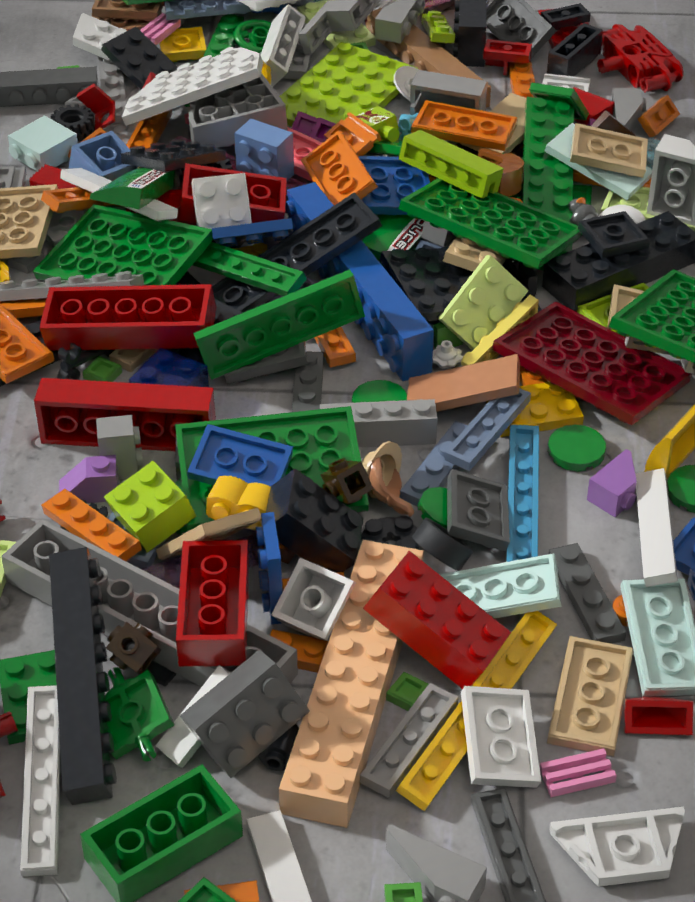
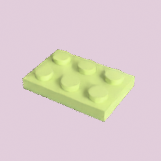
M486 255L437 319L473 351L484 335H489L502 318H506L512 313L515 305L523 299L528 290L494 257Z

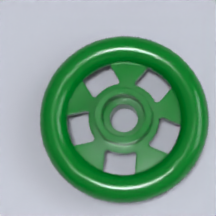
M253 19L240 23L234 31V40L238 47L260 53L261 55L271 22ZM249 38L250 42H246L244 39Z

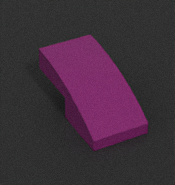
M298 111L291 129L323 143L326 141L324 134L335 123Z

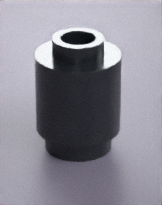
M296 724L259 754L260 760L267 768L274 771L286 769L299 730Z

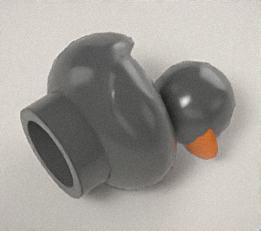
M584 197L574 199L568 205V209L573 213L570 219L572 224L578 226L581 220L598 217L597 210L592 205L586 204Z

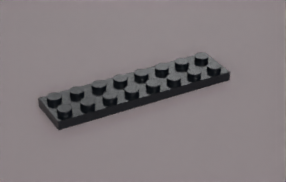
M354 192L257 257L302 271L305 276H308L382 227L379 218ZM225 277L212 286L216 300L243 313L264 305L279 295L229 277Z

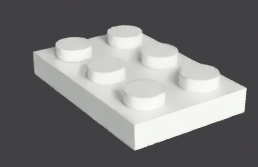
M464 686L461 691L471 784L537 788L541 783L529 690Z

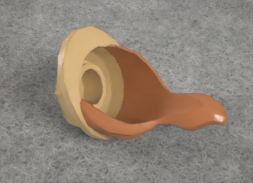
M387 441L382 443L376 451L366 454L361 461L373 486V489L367 492L369 497L377 498L379 501L388 504L397 513L411 517L414 514L411 503L399 498L402 488L399 474L402 461L401 448L397 443Z

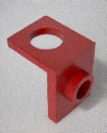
M92 84L77 94V99L95 114V130L99 127L104 129L115 122V101L96 84ZM109 113L107 120L101 123L103 116Z

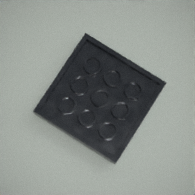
M449 247L381 251L380 261L385 270L427 322L439 321L437 318L444 312V309L473 273V271L443 261L445 252Z

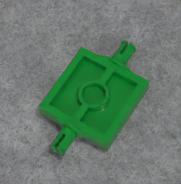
M114 667V673L111 669L108 671L113 687L105 694V701L109 702L112 713V721L107 722L108 732H111L114 741V752L110 754L117 760L135 748H139L143 761H151L150 756L154 759L157 755L151 740L175 724L156 680L149 670L135 678L125 680L122 670L119 667Z

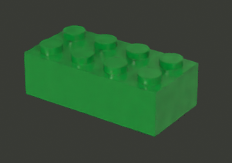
M201 764L80 833L84 859L116 902H134L243 836L242 814L228 794L204 765Z

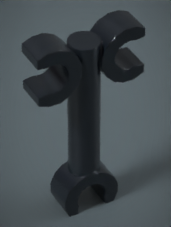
M70 343L69 351L60 348L58 357L63 361L60 363L61 369L57 374V379H69L71 377L74 380H79L80 371L76 367L103 354L109 357L115 349L86 350L81 352V348L74 343Z

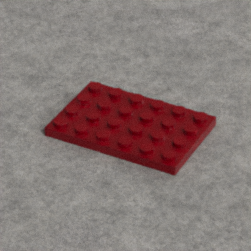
M556 301L495 339L492 347L493 351L501 354L503 357L518 354L520 365L526 370L534 372L547 379L550 383L558 385L569 391L572 395L582 398L593 404L597 409L604 410L618 418L621 422L628 423L631 426L688 384L693 374L685 372L683 367L654 352L627 348L624 343V336Z

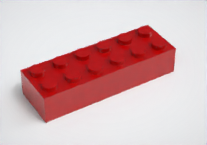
M211 284L49 287L39 329L45 346L49 350H59L60 348L70 350V343L76 344L81 350L198 348L193 333L214 325L217 306Z
M41 378L34 399L41 444L99 447L96 418L132 415L133 427L139 426L141 444H135L136 448L175 452L177 438L175 424L216 420L214 388Z

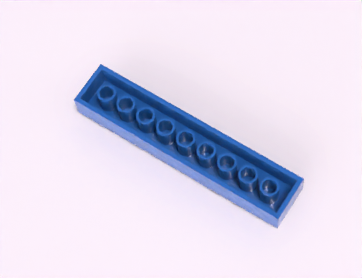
M315 182L287 190L285 209L288 219L292 218L293 232L334 206ZM362 240L317 269L321 279H327L349 269L351 270L365 317L354 322L361 326L366 338L374 343L378 354L386 359L393 373L396 372L402 382L409 380L411 377L432 372L434 329Z

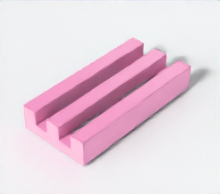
M162 13L140 31L157 45L181 26L180 19L166 20V14Z
M605 749L540 763V774L550 797L615 783L617 775L615 770L611 769L612 764L610 760L606 759L607 753ZM598 771H603L602 773H598V774L589 775V776H585V777H584L585 774L594 773V772H598ZM568 778L571 779V780H568V781H564V782H559V783L553 784V782H555V781L564 780V779H568Z

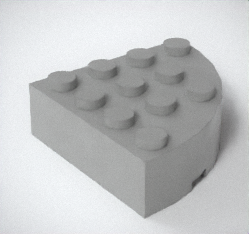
M262 73L261 77L190 102L188 114L191 141L200 142V145L214 144L215 148L234 145V133L249 119L288 130L286 105Z

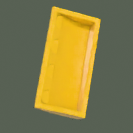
M695 404L654 447L648 457L644 472L664 468L666 479H668L670 474L694 451Z

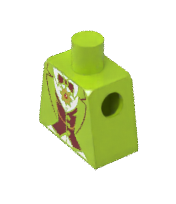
M376 106L356 115L357 118L380 134L382 139L375 142H395L398 140L400 132L397 117L390 111Z

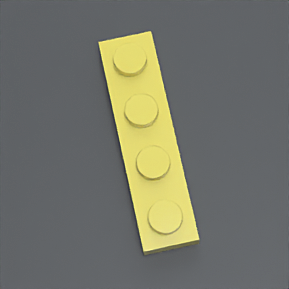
M529 295L523 302H518L511 314L506 318H502L489 335L482 337L478 346L472 352L469 351L463 356L461 366L496 359L500 354L492 350L494 340L538 313L539 300Z

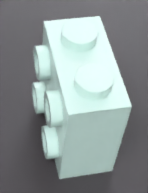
M45 115L8 135L9 153L11 156L37 172L41 167H44V164L57 167L70 159L68 157L69 150L72 149V145L78 143L77 133Z

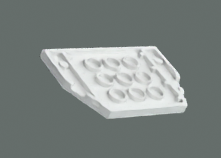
M229 47L215 57L207 55L193 65L186 63L179 66L174 72L164 71L157 74L156 78L136 95L128 99L129 101H127L122 115L125 125H130L261 77L263 60L260 53L242 47L236 49Z

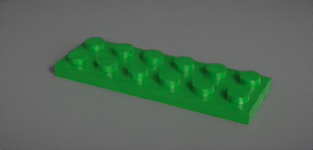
M349 269L193 334L207 372L212 380L365 317L354 275Z

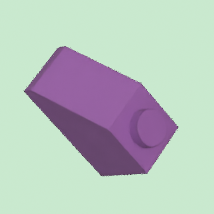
M625 449L589 479L587 500L613 517L618 516L624 510L630 509L636 500L635 489L637 480L631 451Z
M116 455L85 457L59 480V492L66 489L79 499L86 500L87 503L107 502L104 496L119 486Z

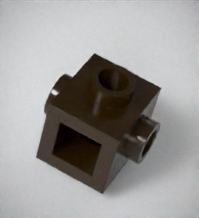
M345 458L332 462L328 466L329 470L321 474L324 481L323 489L333 494L342 503H346V505L362 499V495L373 489L367 471L361 461H347Z
M128 622L123 627L118 625L107 638L109 644L106 649L112 653L109 660L123 671L129 666L139 675L145 672L161 652V649L150 640L153 634L140 623H137L135 627ZM135 643L134 648L128 651V647Z

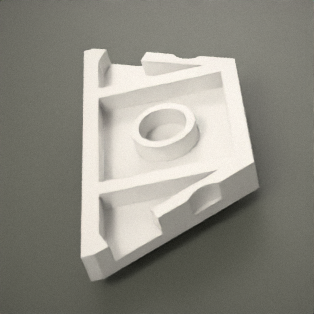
M82 13L73 35V45L110 61L101 51L102 45L127 30Z
M683 806L550 822V834L598 887L669 878L685 809Z

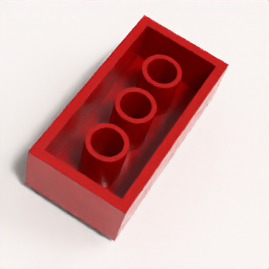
M185 163L178 221L197 223L191 184L192 179L245 173L252 223L284 219L287 178Z
M248 540L183 541L176 630L179 667L240 666L246 661L249 590Z
M411 551L407 552L363 607L367 613L462 689L464 686H471L480 677L511 634L507 628Z

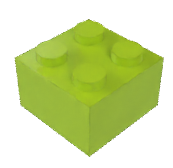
M154 460L104 496L115 517L132 536L140 541L142 548L147 553L196 517L186 495Z

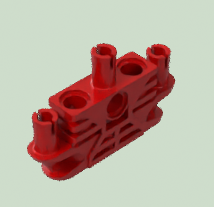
M615 24L612 29L603 31L602 54L605 58L599 59L597 62V68L601 74L618 70L635 88L641 87L644 93L661 88L664 91H668L673 82H679L683 79L684 71L680 61L643 26L636 25L634 31L621 24Z

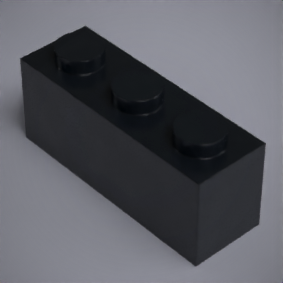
M585 23L579 26L548 52L547 74L575 76L601 54L603 30Z

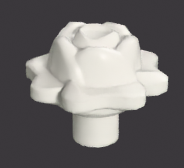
M442 341L441 345H438L433 350L432 363H436L441 369H451L462 360V351L454 348L451 341Z

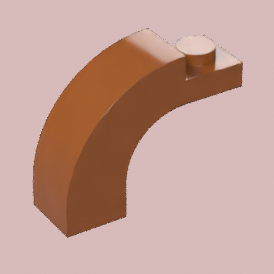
M487 148L479 149V157L504 168L498 193L505 196L519 193L522 190L523 159L513 153L502 154Z

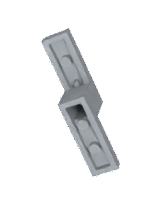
M381 0L327 1L298 33L299 42L302 45L304 54H313L333 31H355Z

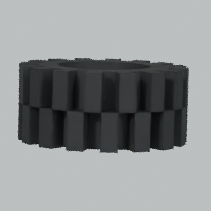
M70 104L66 105L67 108L62 106L59 107V111H53L54 114H51V119L77 133V141L79 143L95 131L94 114L90 108L86 109V106L82 105L79 107L78 104H75L74 107H71Z

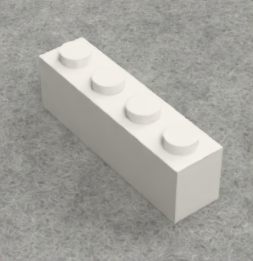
M289 4L272 20L261 52L262 60L271 68L270 85L272 87L288 73L299 40L298 33L302 30L306 19L303 14Z

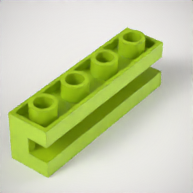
M422 130L404 136L399 160L480 198L487 197L488 192L492 194L498 192L504 170L503 167Z

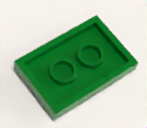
M55 650L0 660V687L4 713L11 712L18 728L17 732L7 735L9 745L26 742L28 687L57 685Z

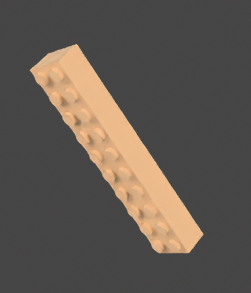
M368 540L362 541L350 579L355 581L356 584L330 635L307 704L310 712L302 718L279 786V806L283 815L348 828L361 785L360 774L367 765L386 701V692L390 688L403 644L400 638L367 613L363 607L408 551H411L424 561V550Z

